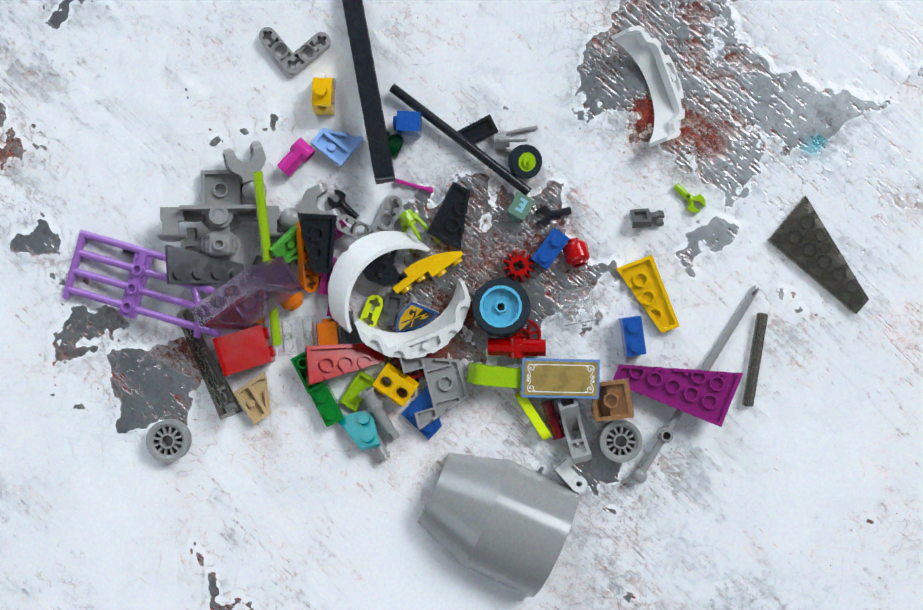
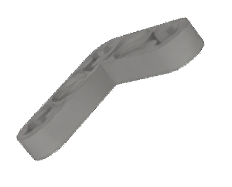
M264 27L259 33L261 42L290 75L299 74L328 50L331 45V39L328 34L318 32L295 52H292L272 28ZM265 33H273L271 37L276 42L273 46L268 39L264 40L266 38ZM320 37L322 39L327 38L324 46L322 44L317 46L318 52L311 46L312 43L316 46L319 43L318 39ZM283 46L286 49L283 56L275 54L277 47ZM305 49H311L313 54L311 58L305 59L302 56V52ZM299 55L300 59H301L304 63L301 64L300 61H299V62L295 65V66L297 67L295 70H293L292 68L289 70V68H290L289 63H290V62L296 63V62L298 61V59L296 58V56Z
M388 195L384 199L372 226L346 214H339L336 216V229L356 239L369 235V233L391 231L402 208V200L398 196ZM389 201H394L397 204L396 207H391ZM385 209L388 211L390 210V212H392L393 215L385 213ZM383 216H387L389 224L383 227L380 224V219ZM340 219H345V222L352 225L351 228L347 226H342V228H340ZM362 225L365 232L363 235L357 236L355 230L358 226Z

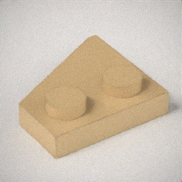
M265 372L233 392L254 425L271 414L267 375Z

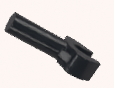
M334 190L339 196V201L337 202L327 197L328 203L333 209L340 207L345 213L355 219L360 216L345 202L346 194L344 192Z
M542 206L535 212L536 214H546V219L537 221L538 224L544 226L549 225L552 218L572 214L571 207L549 210L546 206Z

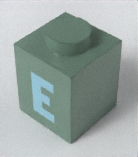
M518 191L506 212L509 214L508 218L517 223L519 221L523 222L535 200Z

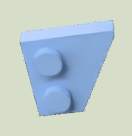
M322 128L311 141V145L341 168L364 141V138Z

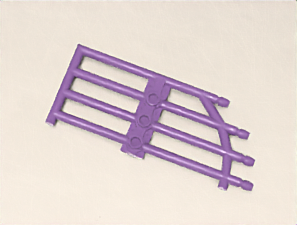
M80 229L62 298L70 299V295L73 294L120 308L118 314L133 319H137L138 314L194 330L193 337L201 338L202 333L220 337L221 331L203 325V313L220 316L221 311L203 305L199 293L200 291L207 294H215L216 289L203 284L179 285L190 289L194 301L192 302L145 288L148 277L167 282L165 273L151 269L153 258L166 261L165 253ZM86 239L134 252L132 264L83 250ZM81 257L130 271L127 282L79 269ZM80 276L124 289L122 301L73 287L75 277ZM143 295L195 310V322L141 307Z

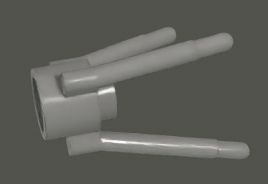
M538 126L499 131V134H494V149H499V153L510 154L512 150L506 148L510 147V142H527L528 139L510 138L507 135L536 130Z

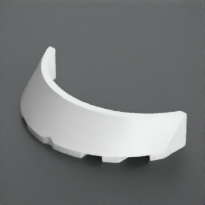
M635 26L627 28L611 37L613 41L621 45L633 57L648 84L654 108V129L649 142L650 147L679 137L681 133L679 130L681 119L685 118V110L681 104L684 94L675 65L671 57L665 55L662 51L660 41L657 38L652 39L644 32L645 28Z
M379 231L363 236L353 242L337 259L328 282V301L332 318L348 333L352 331L349 320L351 291L358 276L373 260L385 253L398 249H419L423 252H428L430 248L413 235L399 231Z
M459 278L454 295L446 309L434 321L419 329L398 333L386 332L367 325L358 317L353 319L361 340L372 349L392 358H420L428 353H435L442 349L457 332L459 333L470 308L471 299L464 280Z

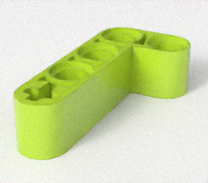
M469 363L467 382L476 385L521 389V368Z

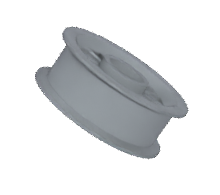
M165 419L157 422L149 429L146 436V446L149 453L161 462H173L183 457L189 451L192 443L189 428L177 419ZM167 435L173 439L172 445L166 443L165 438Z
M625 419L611 420L600 430L598 437L599 447L610 460L619 463L628 462L639 454L642 447V435L639 429L630 421ZM618 436H624L625 442L622 445H616L615 441Z

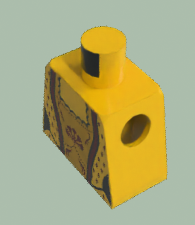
M313 77L312 107L315 114L334 115L335 78Z

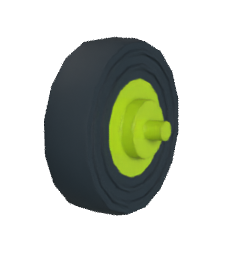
M528 144L515 147L508 158V167L511 173L521 179H530L536 176L542 166V156L539 150Z

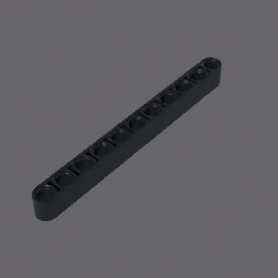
M342 0L375 183L377 185L393 182L396 180L363 0Z

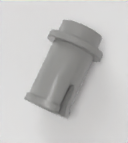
M379 437L381 446L375 447L373 450L378 457L376 460L379 459L381 463L390 458V451L387 452L381 437Z

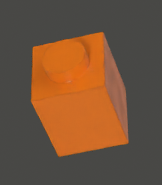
M333 318L321 319L322 323H317L319 345H339L338 323L333 322Z

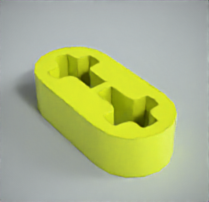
M371 295L368 297L360 320L363 321L364 318H368L369 314L372 313L371 320L374 323L369 324V326L373 328L377 325L384 307V300L381 296ZM378 298V302L381 304L376 306L373 312L371 311L373 305L370 301Z

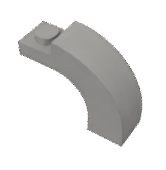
M556 398L565 439L573 464L591 460L592 454L584 432L577 399Z

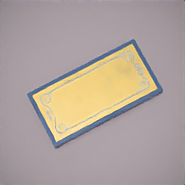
M522 358L521 397L599 399L600 360Z

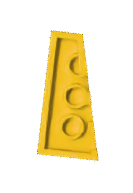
M652 255L616 268L661 333L680 326Z

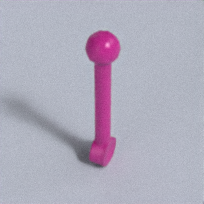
M395 178V183L425 190L429 194L434 191L431 186L424 187Z

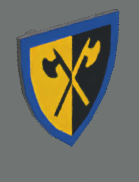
M410 296L408 298L409 303L405 305L396 318V331L398 333L417 329L433 320L440 312L417 303L416 296Z

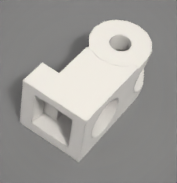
M566 455L554 466V469L572 490L578 493L583 492L587 488V481L582 474L577 473L571 467L573 461L569 455Z

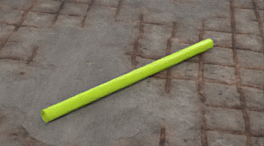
M257 171L253 172L272 345L277 346L282 344L272 253L269 250L271 243L263 172Z

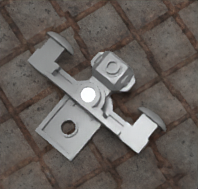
M201 170V205L160 207L162 234L156 236L158 239L166 242L181 241L186 235L179 234V222H202L210 229V232L201 240V250L207 255L214 257L235 256L241 250V240L231 231L239 226L241 221H258L256 204L241 205L240 180L236 176L231 175L227 170ZM218 185L226 186L225 194L218 195L215 191ZM266 206L270 240L280 239L284 233L277 232L279 206ZM255 233L256 237L260 239V234Z

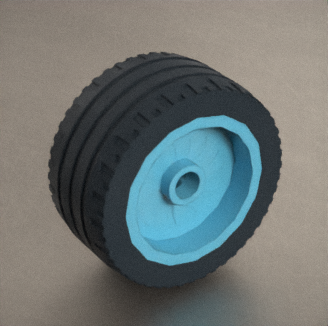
M497 278L486 282L477 290L472 303V311L475 321L485 332L497 337H507L519 332L526 325L530 316L531 306L529 297L521 285L510 279ZM501 303L505 306L504 310L502 311L498 309V306H501Z

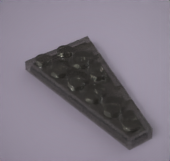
M804 196L767 241L851 312L857 314L869 298L808 198Z
M188 309L176 314L178 318L195 322L193 314L189 313ZM181 327L220 420L242 412L243 410L222 373L220 364L216 362L203 336L201 335V338L193 337L194 330Z

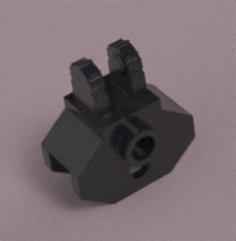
M397 250L391 251L390 258L381 255L367 265L362 271L366 279L382 286L397 283L400 276L394 265ZM378 272L382 274V278L380 279L376 277V273Z

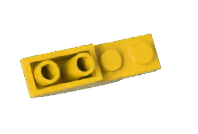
M462 251L445 252L415 262L404 269L408 277L393 287L394 291L397 294L400 292L405 294L412 289L410 286L415 281L420 283L427 278V272L432 277H441L447 272L446 268L452 264L454 267L463 261L461 257L464 254Z

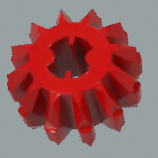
M514 250L515 257L513 258L508 253L507 257L511 261L503 260V263L509 264V266L502 268L503 271L510 270L506 277L508 278L513 274V281H516L517 276H519V281L523 282L522 275L524 274L529 279L530 275L527 271L534 272V269L528 267L535 264L534 261H527L531 258V255L529 254L524 258V250L521 251L520 256H518V251ZM521 261V265H524V268L516 271V267L513 268V264Z

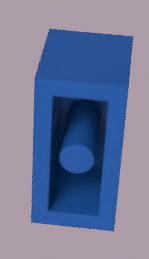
M397 110V116H393V127L397 134L400 136L421 137V112Z
M554 227L530 260L534 261L544 270H547L570 238Z
M641 316L619 318L624 356L630 357L646 354Z

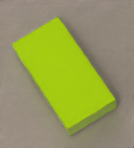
M359 370L340 403L356 412L363 401V398H360L358 394L367 387L372 386L376 379Z

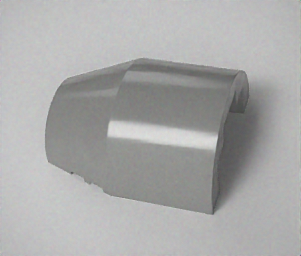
M449 453L427 504H425L417 522L461 565L523 594L534 597L543 587L561 553L576 513L579 493L564 484L509 459Z

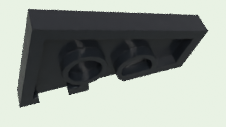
M453 181L426 233L461 250L470 190Z
M297 213L311 272L332 273L337 215Z

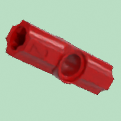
M522 336L488 338L487 352L488 355H502L510 358L546 356V339H526Z

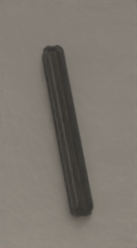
M759 312L756 314L742 405L747 407H753L768 319V314Z

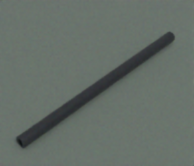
M395 83L392 85L389 91L414 111L421 112L423 118L526 196L532 189L398 85Z

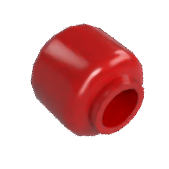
M572 238L563 247L564 257L568 265L577 268L587 264L590 254L585 241Z

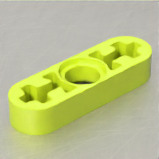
M521 390L515 393L516 399L542 439L545 441L552 435L529 399L521 397Z

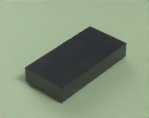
M490 114L458 130L461 135L473 144L499 132Z

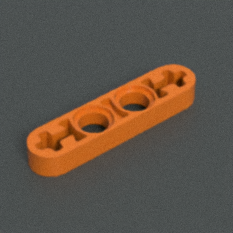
M298 221L296 224L299 285L301 289L312 293L319 286L318 273L311 272L310 268L305 269L308 257L306 251H304V240Z

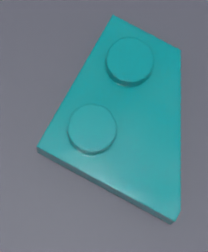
M367 409L344 415L345 419L338 422L362 451L381 446L375 417Z

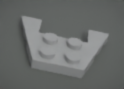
M399 358L403 374L423 369L431 398L432 408L414 413L418 430L424 428L469 397L459 359Z

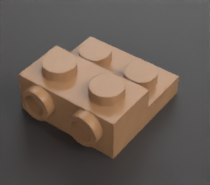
M629 378L599 381V399H592L593 406H591V415L595 417V422L634 417Z

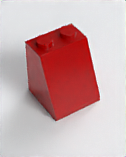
M261 324L212 339L224 376L275 361L277 354L275 347L270 344L269 338H271L268 327Z

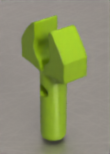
M679 183L673 187L687 201L688 206L686 209L689 212H701L694 206L696 201L701 206H706L705 199L701 194L692 196Z

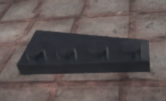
M168 244L165 245L167 285L245 284L244 264Z

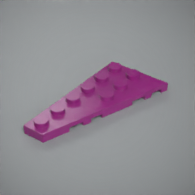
M619 364L613 380L629 378L630 390L722 427L743 373Z

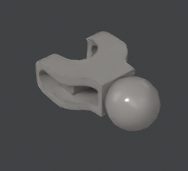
M258 140L251 143V158L247 162L237 159L234 150L231 148L223 149L222 155L226 170L231 175L236 176L240 180L241 185L244 184L242 192L245 199L256 203L253 172L261 171L266 162V156L261 143ZM264 184V190H265V196H266L267 190H266V186H265V184Z
M320 183L307 189L303 195L302 202L296 205V208H288L281 213L279 223L284 230L288 231L299 221L297 213L341 214L338 209L322 211L317 207L318 199L326 194L328 190L326 183Z

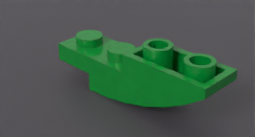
M306 351L290 359L307 393L310 394L326 427H330L345 419L337 404V399L326 380L308 386Z

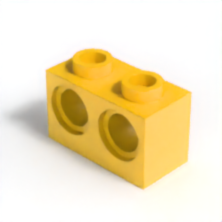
M388 362L372 385L379 393L389 396L392 402L404 407L420 383L407 374H403L400 369ZM383 377H388L391 380V383H386L383 380ZM399 388L405 389L407 394L400 393Z

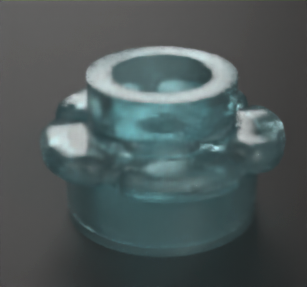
M817 132L814 136H811L813 139L811 143L818 149L821 147L826 148L825 146L829 141Z

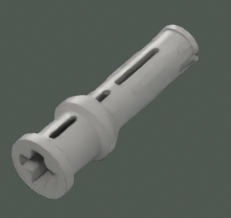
M373 386L367 387L358 395L360 398H363L367 405V410L375 416L388 441L392 442L399 438L400 435L384 411L382 400H379L374 392L375 388Z

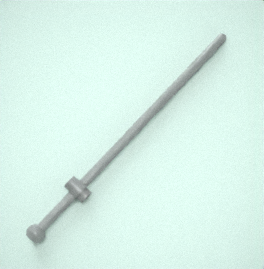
M756 285L751 288L701 370L710 371L757 295L759 287L753 295L752 292ZM676 409L666 427H662L657 431L658 440L640 469L638 468L633 471V479L639 483L646 481V472L662 446L673 439L672 430L684 413L683 411ZM667 432V436L663 438V434Z

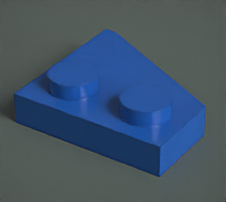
M427 386L401 413L417 429L414 413L433 407ZM438 417L424 428L419 429L428 440L442 427L440 418Z

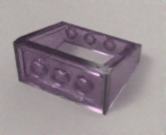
M283 256L247 267L190 310L201 327L244 330L303 290V287Z

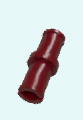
M547 400L542 402L541 406L546 416L545 422L549 425L553 440L563 438L565 435L559 422L560 416L555 411L553 401Z

